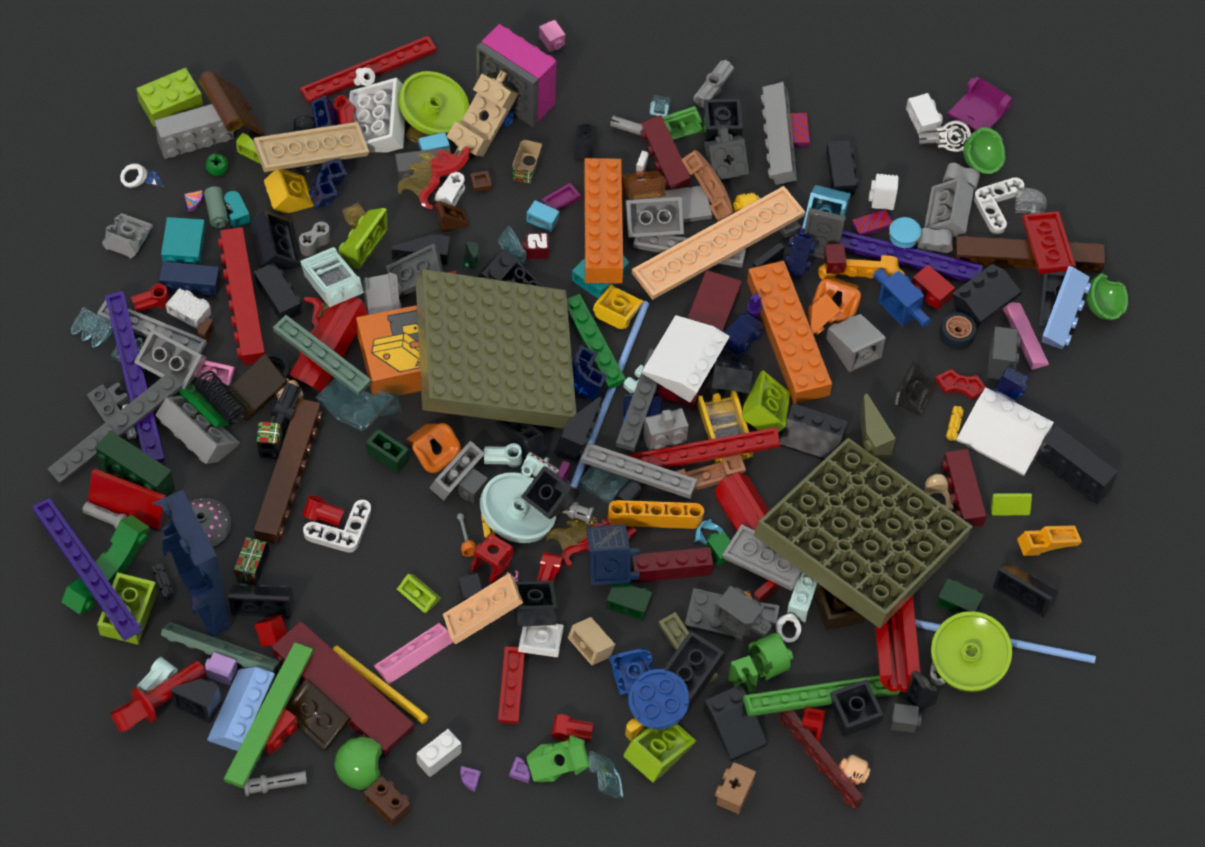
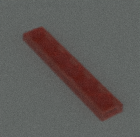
M793 710L782 711L780 721L783 726L788 727L792 731L796 742L804 746L806 754L817 762L819 770L823 774L826 773L830 778L831 785L835 789H839L843 794L844 801L848 805L851 804L854 809L859 807L863 800L860 792L808 728L802 725V721Z

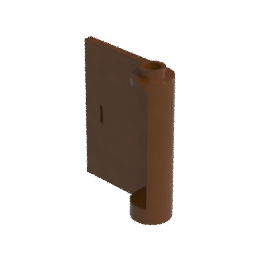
M211 71L204 72L200 76L199 83L227 131L233 132L245 125L259 135H265L251 111L252 106L249 102L245 101L238 87Z

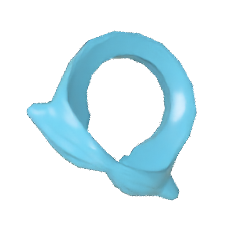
M711 519L702 521L696 530L694 542H700L706 546L707 541L702 535L701 528L715 530L718 533H721L723 530L718 525L712 523Z

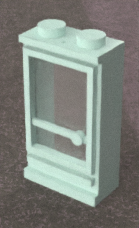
M335 247L300 261L304 276L329 307L364 293L360 277H357L337 253Z

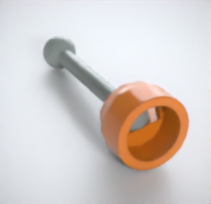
M459 513L457 519L460 521L465 540L461 544V552L463 556L470 557L474 554L476 544L468 539L464 524L465 516Z

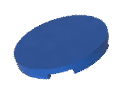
M653 669L641 674L633 683L628 695L629 707L634 718L641 725L655 730L667 729L679 723L687 713L690 702L688 688L683 679L666 669Z

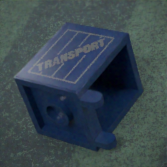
M626 524L586 527L587 564L591 585L631 583L632 579L640 578L639 572H630V556L639 555L640 549L630 548Z

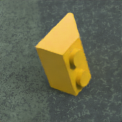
M281 169L275 170L264 180L266 191L274 210L291 213L314 206L305 176Z

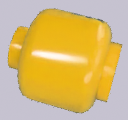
M753 192L737 195L733 203V209L737 212L759 200L760 197Z

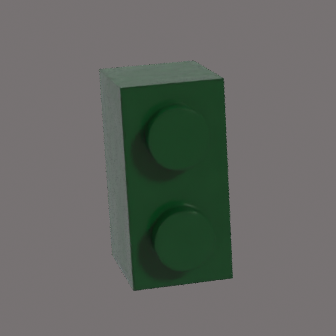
M379 429L366 442L367 454L397 474L409 461V449Z
M947 578L938 596L936 606L955 615L962 612H977L984 594L975 588L962 585L957 580Z
M629 583L613 584L607 598L606 609L644 621L651 603L652 592L643 587L631 586Z

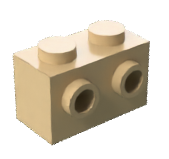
M591 617L574 624L568 636V639L591 665L608 659L615 647L612 639L605 634Z

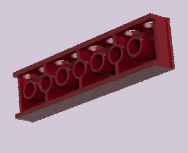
M706 270L687 319L714 326L720 331L725 332L738 299L742 281ZM707 376L691 402H688L662 385L659 388L658 400L662 401L663 398L691 407L690 410L694 411Z
M302 621L272 646L273 656L281 664H284L294 643L312 648L313 654L300 681L302 683L306 679L312 681L351 717L347 724L361 737L372 738L381 745V755L384 758L409 733L412 734L414 732L413 722Z

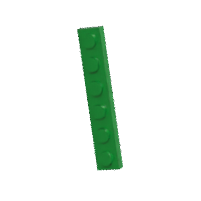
M578 294L568 298V314L607 388L612 389L624 384L626 378L581 295Z

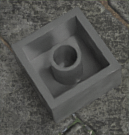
M995 327L989 347L987 378L1010 381L1011 375L1015 374L1016 364L1019 362L1017 349L1020 346V337H1017L1018 329Z

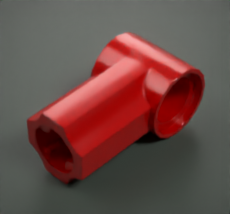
M343 95L338 96L333 102V107L337 110L338 124L354 123L355 105Z
M156 284L150 291L130 297L136 312L155 306L157 308H164L170 300L167 288L163 284Z
M315 495L308 497L303 511V516L310 520L317 521L320 519L339 526L344 514V509L325 503L324 499Z
M544 552L536 581H553L554 583L557 574L561 571L564 557Z
M559 714L554 718L552 737L564 741L569 739L570 736H574L584 741H591L594 723L573 720L568 715Z

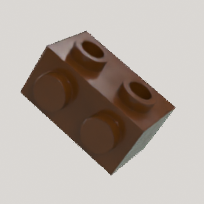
M382 776L364 792V800L392 827L411 812L410 799L404 793L400 794L391 780L388 779L386 781Z

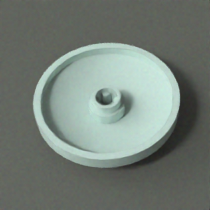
M504 473L492 478L481 494L480 509L486 523L498 535L513 542L531 543L542 539L549 533L555 523L556 516L548 519L521 497L534 480V478L521 473Z

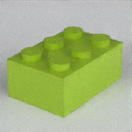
M186 68L136 88L139 103L154 127L155 120L203 107L202 94Z
M117 573L112 587L142 630V632L125 640V642L138 645L158 593L156 583ZM102 611L97 624L100 635L123 641Z

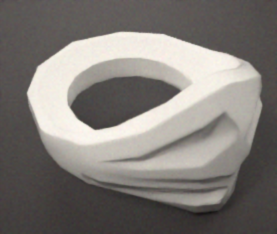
M130 164L123 169L120 178L125 187L133 188L141 185L147 179L148 174L143 166ZM137 169L139 175L136 180L131 183L126 182L125 174L129 170Z
M785 614L777 620L776 632L782 636L783 642L793 643L800 636L801 625L794 614ZM786 621L794 622L796 633L793 638H786L782 633V626Z

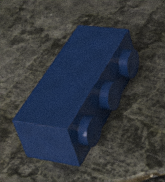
M163 261L159 282L167 288L168 292H176L181 288V290H188L194 294L217 296L220 271L219 267Z

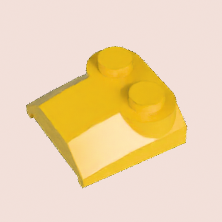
M610 285L594 304L593 311L598 319L618 329H625L629 326L630 320L639 310L644 300H640Z

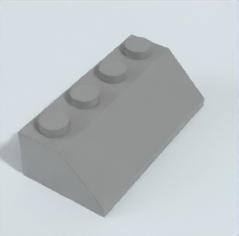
M183 396L166 397L156 413L161 423L168 427L175 437L181 439L186 444V447L193 451L203 463L219 462L240 444L224 427L215 428Z

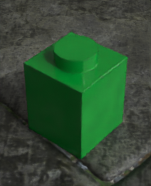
M724 531L719 534L713 533L710 535L705 548L710 547L711 556L718 566L728 561L724 559L722 554L731 541Z

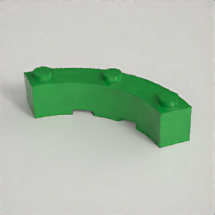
M132 515L120 520L110 540L113 543L108 552H103L95 562L111 586L117 573L125 574L140 547L148 539L147 533L150 527ZM80 578L67 586L62 599L63 604L79 615L87 610H92L97 603Z

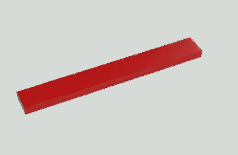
M426 36L300 88V92L307 104H311L355 86L354 80L356 79V70L358 68H369L377 77L437 52V48L430 37Z
M775 427L626 456L662 468H670L779 448L781 446L778 429Z

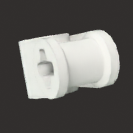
M459 172L451 173L442 187L439 188L435 201L455 206L465 191L464 176Z

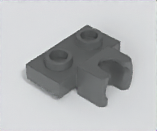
M120 383L114 384L107 390L102 384L86 394L104 422H107L117 414L124 404L130 403V398L127 393H123L124 389Z

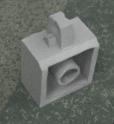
M681 408L670 411V409L662 411V414L644 418L643 437L648 451L687 443L688 423Z

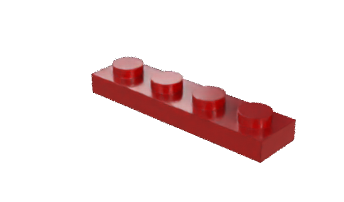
M505 646L498 723H519L525 655L523 652H518L519 647Z

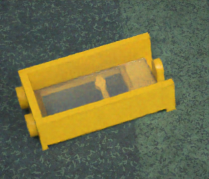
M731 391V397L721 399L719 393L714 394L712 401L705 403L703 397L698 396L697 407L700 411L708 440L749 432L746 421L742 417V408L736 391ZM753 452L741 454L742 460L753 456ZM722 458L715 459V464L722 462Z

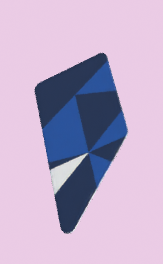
M147 170L148 175L144 182L164 186L157 172Z

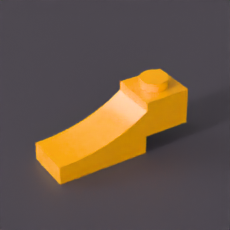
M1045 526L1041 531H1025L1017 539L1024 556L1040 555L1054 549L1079 546L1082 543L1075 526Z

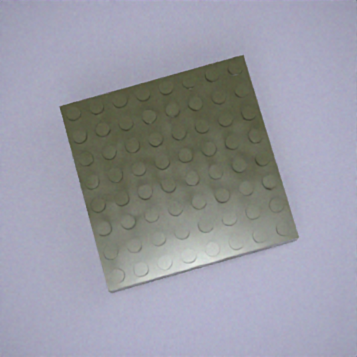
M422 269L416 280L422 410L564 429L567 421L576 415L566 290Z
M847 438L758 522L754 537L878 628H881L967 541L973 526L854 441Z

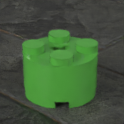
M778 632L758 639L748 646V652H752L753 655L751 660L761 678L765 676V680H768L790 669V661L793 660V654L790 649L786 648L782 636Z

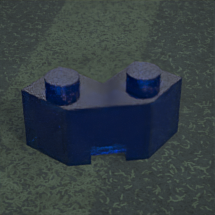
M340 158L324 162L315 175L308 192L315 209L332 204L338 196L334 185L340 184L347 175Z
M581 345L572 360L574 387L577 393L594 401L608 375L591 367L597 353Z
M1007 367L999 379L994 392L1015 402L1017 398L1020 399L1028 387L1025 384L1028 377Z

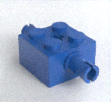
M882 268L874 273L873 277L881 284L878 302L902 327L913 319L923 328L931 322V318L921 310L924 297L922 291L916 288L906 275L897 271L889 277Z

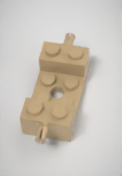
M500 70L496 79L485 74H481L473 88L477 92L462 121H455L447 135V138L458 146L454 155L462 154L465 146L471 148V153L482 157L485 155L518 96L517 92L502 83L507 75L503 70ZM484 111L489 113V118L486 121H483L481 117Z

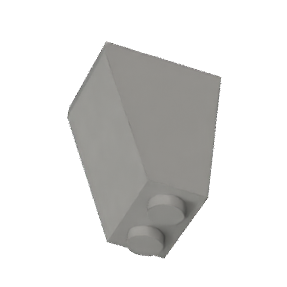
M861 314L850 316L839 324L831 325L828 328L826 337L848 372L880 359L886 339Z

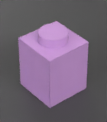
M215 652L211 659H207L204 666L207 678L229 686L238 669L236 660Z

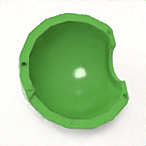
M982 127L976 130L967 139L963 147L965 161L970 168L980 173H994L1004 164L1006 157L1002 138L991 128Z
M1099 274L1090 281L1091 286L1088 294H1086V302L1091 312L1104 320L1117 319L1125 313L1128 306L1126 287L1120 282L1108 281L1106 279L1108 276Z
M368 737L352 738L342 744L335 757V770L340 780L350 788L358 790L367 789L380 778L378 759L382 751L381 745Z

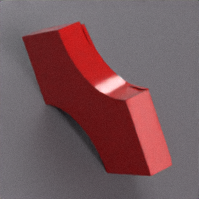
M953 369L935 377L936 383L945 394L951 392L961 393L970 398L971 401L981 396L984 389L987 388L978 375L966 377L957 374Z

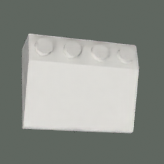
M397 77L350 91L349 100L356 107L354 114L355 122H358L369 152H391L403 148L405 118L398 102L399 92L403 84Z
M675 315L641 373L688 402H691L730 336L714 326Z
M985 388L956 441L1025 476L1039 452L1042 440L1051 432L1054 422Z

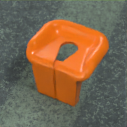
M833 277L820 281L813 302L822 294L827 293L832 299L837 291L842 292V304L839 307L841 311L837 313L839 317L834 320L837 323H841L848 317L855 316L861 300V293L858 290V285Z
M445 423L425 424L405 439L412 446L423 468L429 473L440 472L461 452V444L452 428ZM433 438L442 447V451L438 455H435L432 451L430 440Z

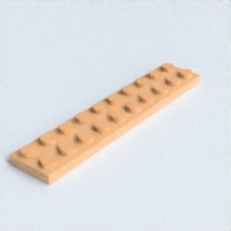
M783 186L633 268L632 274L653 300L805 216V211Z

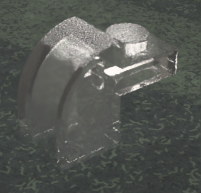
M1017 187L1015 213H1045L1047 200L1040 191L1033 188Z

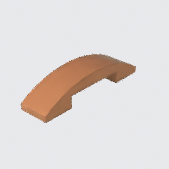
M697 150L684 157L682 162L689 174L696 176L712 203L709 207L717 221L719 222L732 214L733 209L729 196L718 175L707 160Z
M741 455L722 458V462L688 472H685V469L675 472L697 479L694 490H699L717 485L722 478L729 477L733 473H744L746 469Z

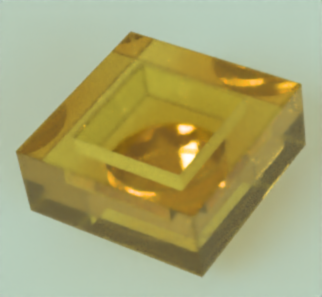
M412 125L406 133V139L418 144L419 138L428 136V134L415 129Z
M359 203L342 210V214L350 227L357 225L360 217L366 214Z

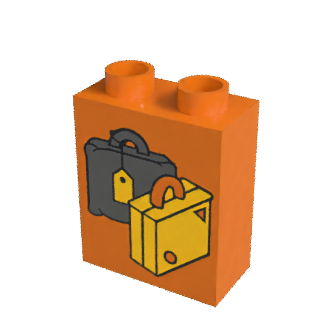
M417 305L356 317L358 340L367 376L372 382L370 388L373 400L421 391Z

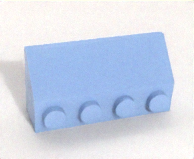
M1071 266L1067 269L1042 337L1043 343L1062 350L1065 345L1068 346L1072 335H1069L1071 328L1075 329L1078 318L1075 316L1078 310L1082 311L1085 302L1082 300L1084 293L1088 294L1091 283L1088 282L1089 276Z
M258 667L238 670L207 740L209 742L236 751L239 750L276 679L275 673Z

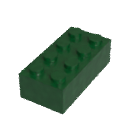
M109 431L95 446L99 467L105 473L109 472L118 478L166 495V497L175 490L172 471L112 431Z

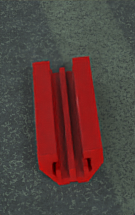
M353 297L334 306H328L312 335L344 358L357 335L356 317L368 314L363 301ZM301 353L289 374L291 377L323 393L333 377L303 353Z
M736 472L729 477L722 478L714 491L716 500L736 532L741 525L756 530L758 522L769 512L750 478L742 473Z
M913 596L881 628L875 625L880 683L890 692H906L912 672L916 670L920 673Z

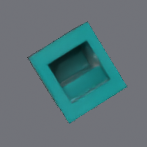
M236 191L227 192L224 200L227 211L231 212L229 217L232 228H239L250 224L249 212L240 194Z

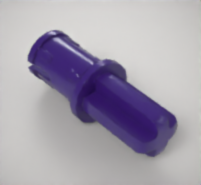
M759 294L751 296L750 303L747 306V318L750 322H752V318H754L753 322H757L762 311V298L759 297Z

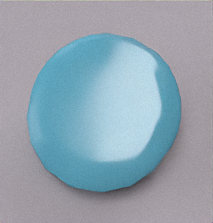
M902 217L890 224V240L895 246L911 248L918 242L921 236V227L914 219Z

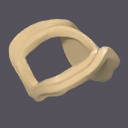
M942 474L931 475L925 482L924 492L928 495L933 493L942 494L946 499L945 507L952 511L953 505L951 504L946 477Z

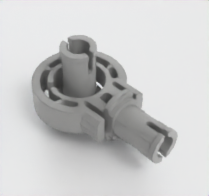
M953 120L944 126H938L937 132L919 133L920 145L946 143L938 144V148H946L949 151L958 152L963 150L964 145L959 148L955 147L960 146L959 142L963 144L965 139L967 140L971 136V131L966 123ZM953 124L962 125L963 127H965L966 131L962 127L959 129V126L957 125L953 126Z

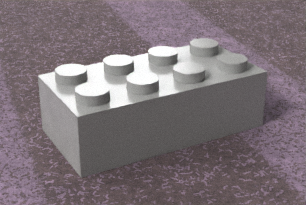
M212 104L154 121L158 144L164 159L234 139L233 132L227 131Z

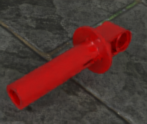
M195 661L145 694L138 688L132 689V700L110 713L120 732H124L144 718L148 722L153 723L157 719L154 709L172 698L171 689L173 687L202 679L206 676V671L199 661Z

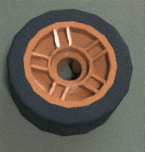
M962 312L948 314L942 321L940 338L950 348H967L973 343L977 331L976 323L973 318Z

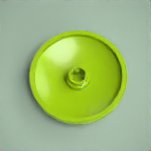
M432 71L418 72L410 76L401 87L398 97L399 107L404 118L415 129L428 135L444 132L448 135L454 122H461L469 108L468 98L460 85L450 77Z
M962 612L948 618L937 629L932 641L931 657L936 672L948 685L961 691L978 692L991 688L1005 676L1012 659V645L1005 628L993 617L980 612Z

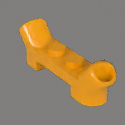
M881 255L880 261L846 259L845 273L826 274L825 263L818 268V275L822 280L833 278L837 275L874 278V273L880 268L889 277L897 271H900L903 275L905 273L899 268V260L896 257Z

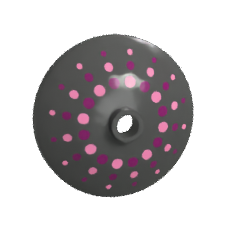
M201 497L189 500L197 518L200 516L204 517L198 520L213 549L218 547L227 539L231 531L232 520L228 509L221 502L212 498Z

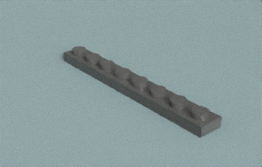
M168 372L47 468L48 471L61 485L97 456L95 446L109 431H112L119 437L123 436L162 405L166 397H172L182 389L181 384Z

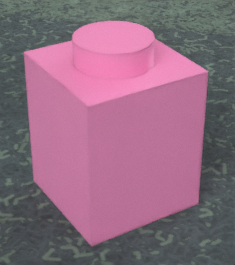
M555 20L539 26V38L549 52L558 50L565 45V33Z

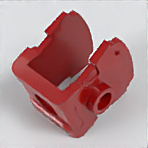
M489 534L482 544L479 543L474 550L473 556L475 558L471 571L475 572L484 561L488 562L493 566L489 583H494L510 566L513 556L512 546L493 534ZM493 547L498 549L496 554H491L490 552Z

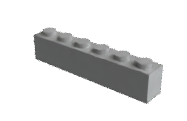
M784 82L764 86L761 101L765 109H762V113L766 120L764 131L768 137L765 139L767 149H769V153H767V161L770 164V168H768L769 177L774 180L776 185L796 181L797 173L788 91Z

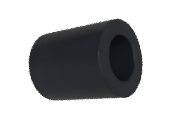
M628 480L614 496V501H636L643 493L642 485L638 481Z

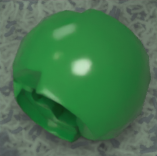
M216 153L207 158L205 166L211 175L222 176L227 172L229 163L224 155Z

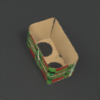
M523 140L520 143L513 163V180L526 183L532 182L541 156V143ZM533 156L536 162L532 166H527L523 163V158Z

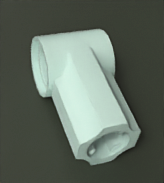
M509 444L506 447L485 446L484 464H507L509 467L516 468L523 462L522 450L517 444ZM512 454L517 455L516 457H510Z
M160 657L153 663L151 671L137 685V688L145 694L175 675L178 669L163 657Z

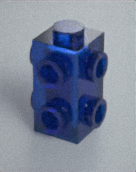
M796 232L794 237L791 236L788 245L791 248L790 255L786 254L784 261L790 275L804 276L805 272L810 270L812 260H809L810 253H814L816 243L813 242L814 236Z

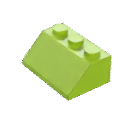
M387 209L368 210L365 216L360 217L357 227L350 231L346 242L340 245L338 249L339 255L348 265L359 270L388 231Z

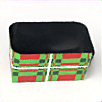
M269 422L258 423L257 447L259 457L278 459L283 444L281 425Z
M245 538L234 567L236 579L258 583L269 554L268 542Z

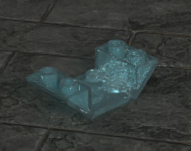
M334 378L316 396V399L336 419L364 431L395 400V397L382 390L376 395L364 391L358 396Z

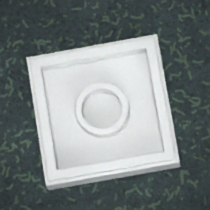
M564 625L523 626L518 652L558 657Z

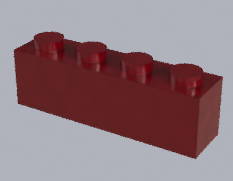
M662 115L641 123L642 130H640V134L643 140L648 141L649 146H647L650 155H654L656 159L654 164L657 171H661L664 176L662 181L665 188L669 187L670 190L691 184L688 171L682 162V158Z
M968 449L945 452L944 459L941 460V468L947 475L948 488L951 490V504L955 505L956 508L955 514L973 527L984 525L986 513Z
M710 547L645 553L632 556L631 559L632 572L640 573V578L633 579V583L712 575L713 562Z

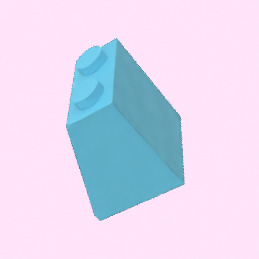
M815 185L810 194L803 228L805 229L809 208L845 216L851 194Z

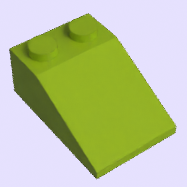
M762 370L743 406L742 417L758 431L777 427L778 432L786 427L790 392Z
M678 724L661 730L648 728L632 740L623 756L654 783L695 744L696 740Z

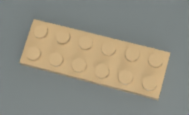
M358 122L256 137L253 140L264 172L363 157L369 154Z

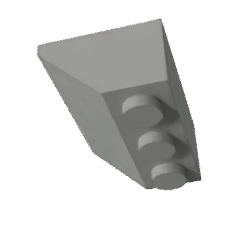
M962 177L932 186L924 228L933 230L949 229L952 231L953 237L966 233L974 188Z
M682 197L625 201L628 237L684 234Z
M152 329L134 363L160 377L170 372L181 384L182 389H186L198 375L207 357Z

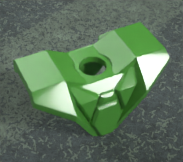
M570 736V739L558 743L541 744L527 756L533 781L552 782L563 773L574 771L575 775L590 767L591 762L588 760L584 740ZM557 754H561L565 758V763L562 766L555 762Z

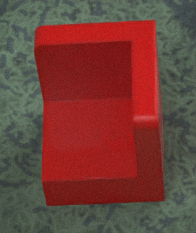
M281 615L266 617L254 624L263 647L274 645L287 634Z
M805 707L801 729L817 732L815 741H819L825 711Z

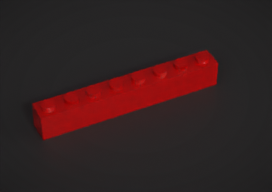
M243 227L221 230V238H218L219 249L224 251V253L220 254L222 265L226 264L227 268L223 269L224 279L229 280V284H226L227 296L231 295L232 298L228 302L230 311H234V315L231 316L232 326L237 327L234 337L235 343L239 342L240 347L236 348L238 359L242 358L243 365L255 364L257 359L265 353Z

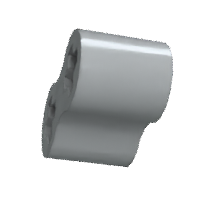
M950 163L944 174L943 183L962 177L975 191L981 174L973 168H964L957 163Z
M317 222L311 231L300 235L299 245L302 255L312 256L316 253L318 247L330 242L329 225L325 222Z
M922 228L921 236L918 240V250L926 252L937 251L939 253L951 252L953 250L952 231L949 229L933 230Z

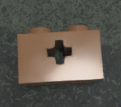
M733 762L731 769L727 768L724 773L723 779L725 782L723 786L719 785L716 790V805L739 814L755 780L756 771Z

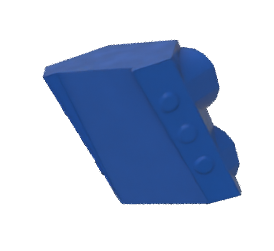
M647 648L619 653L609 657L619 695L629 693L633 683L641 674L653 670L652 656Z

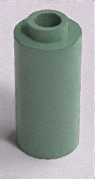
M220 187L207 188L204 191L210 224L213 227L222 228L229 222L223 191Z

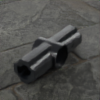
M286 382L279 400L276 401L269 423L280 424L282 433L293 415L295 403L302 388Z

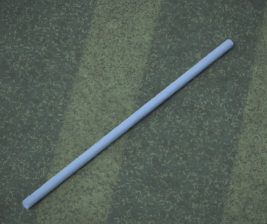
M643 301L618 362L622 373L649 307V302ZM617 387L608 389L601 405L602 409L589 436L588 443L594 445ZM581 458L570 483L576 489L586 466L585 463L581 462Z
M915 619L916 628L937 631L941 625ZM1010 639L1012 647L1095 663L1096 656Z

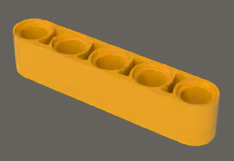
M616 500L609 504L607 520L611 525L626 524L629 527L697 529L703 521L704 508L697 503Z

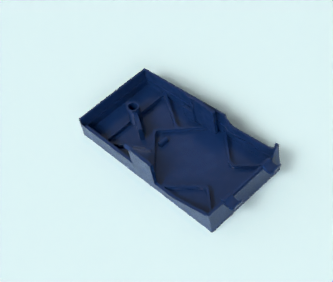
M181 490L153 502V506H162L164 512L170 518L169 525L163 528L165 536L162 537V551L164 557L167 556V552L171 551L179 576L191 598L192 613H196L197 610L211 637L229 630L217 555L187 496Z

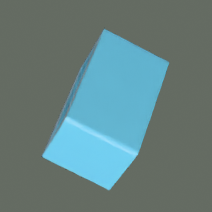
M445 132L418 139L420 151L450 147Z
M534 201L527 211L526 221L552 232L559 221L560 212L538 201Z

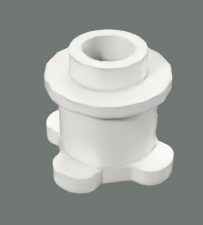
M358 68L356 70L355 85H364L366 87L374 82L375 74L371 69Z

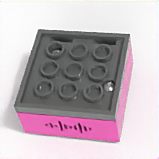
M500 24L476 46L477 81L481 74L489 75L496 79L500 70L506 72L507 75L502 83L518 93L510 111L533 127L555 105L556 60L542 52L538 47L528 43L523 37L517 36L509 28H505Z

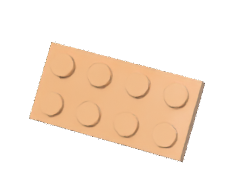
M508 573L443 614L451 640L455 644L459 643L523 602L513 576Z

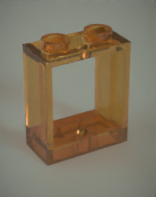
M659 171L622 174L623 193L629 200L666 196L665 179Z

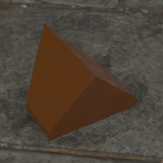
M440 201L432 203L442 232L469 225L465 210Z

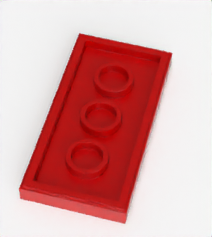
M1059 211L1023 215L1022 221L1038 273L1065 272L1069 266L1076 269Z
M97 469L92 471L88 497L90 503L117 514L124 513L127 517L132 515L151 528L157 530L161 528L164 510L162 506H153V502L165 498L166 495Z

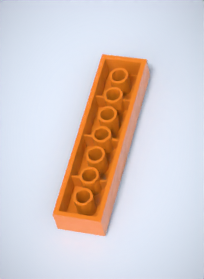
M585 158V283H622L621 159Z
M780 261L749 269L747 283L752 296L759 294V297L762 298L760 316L793 403L798 404L830 396L832 388L831 379L785 262Z

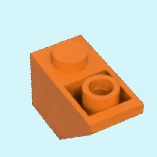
M827 293L822 294L808 309V323L812 333L818 335L825 329L823 325L827 322L832 323L839 317L837 313L841 311Z

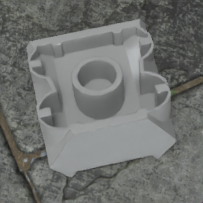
M121 213L114 219V224L106 228L105 239L102 244L106 250L110 249L129 256L131 259L137 254L153 225Z
M389 272L385 275L364 278V304L368 312L367 315L402 308V303L399 301L402 286L398 283L396 274Z

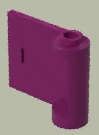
M977 76L970 79L967 84V93L947 115L955 120L966 123L973 131L982 127L992 128L1009 110L1014 98Z

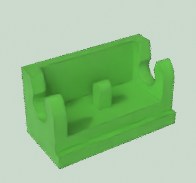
M695 106L662 117L673 141L702 132L700 124L702 120Z
M747 656L731 662L729 682H732L734 687L744 684L747 686V690L753 693L756 690L758 672L751 657Z

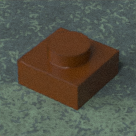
M488 171L470 173L474 192L492 189Z
M206 317L204 322L200 323L197 328L198 337L205 339L207 342L214 331L213 319Z

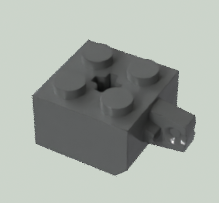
M725 125L719 126V137H715L716 140L708 141L704 144L707 162L714 169L720 180L749 174L744 138L740 135H729L728 128Z
M730 585L716 603L714 617L742 637L750 636L753 631L765 637L772 627L762 616L763 608L761 604L755 599L750 600L737 587L733 588Z

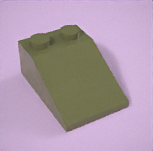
M867 393L864 395L860 412L862 448L880 461H885L892 457L896 438Z

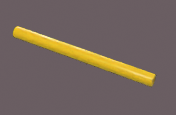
M336 645L332 649L367 682L420 723L424 724L428 720L429 716L339 646Z

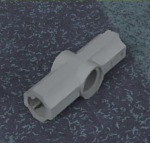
M720 61L713 72L707 75L705 83L693 98V101L699 107L703 108L705 99H713L715 95L721 92V87L734 71V67L729 61Z

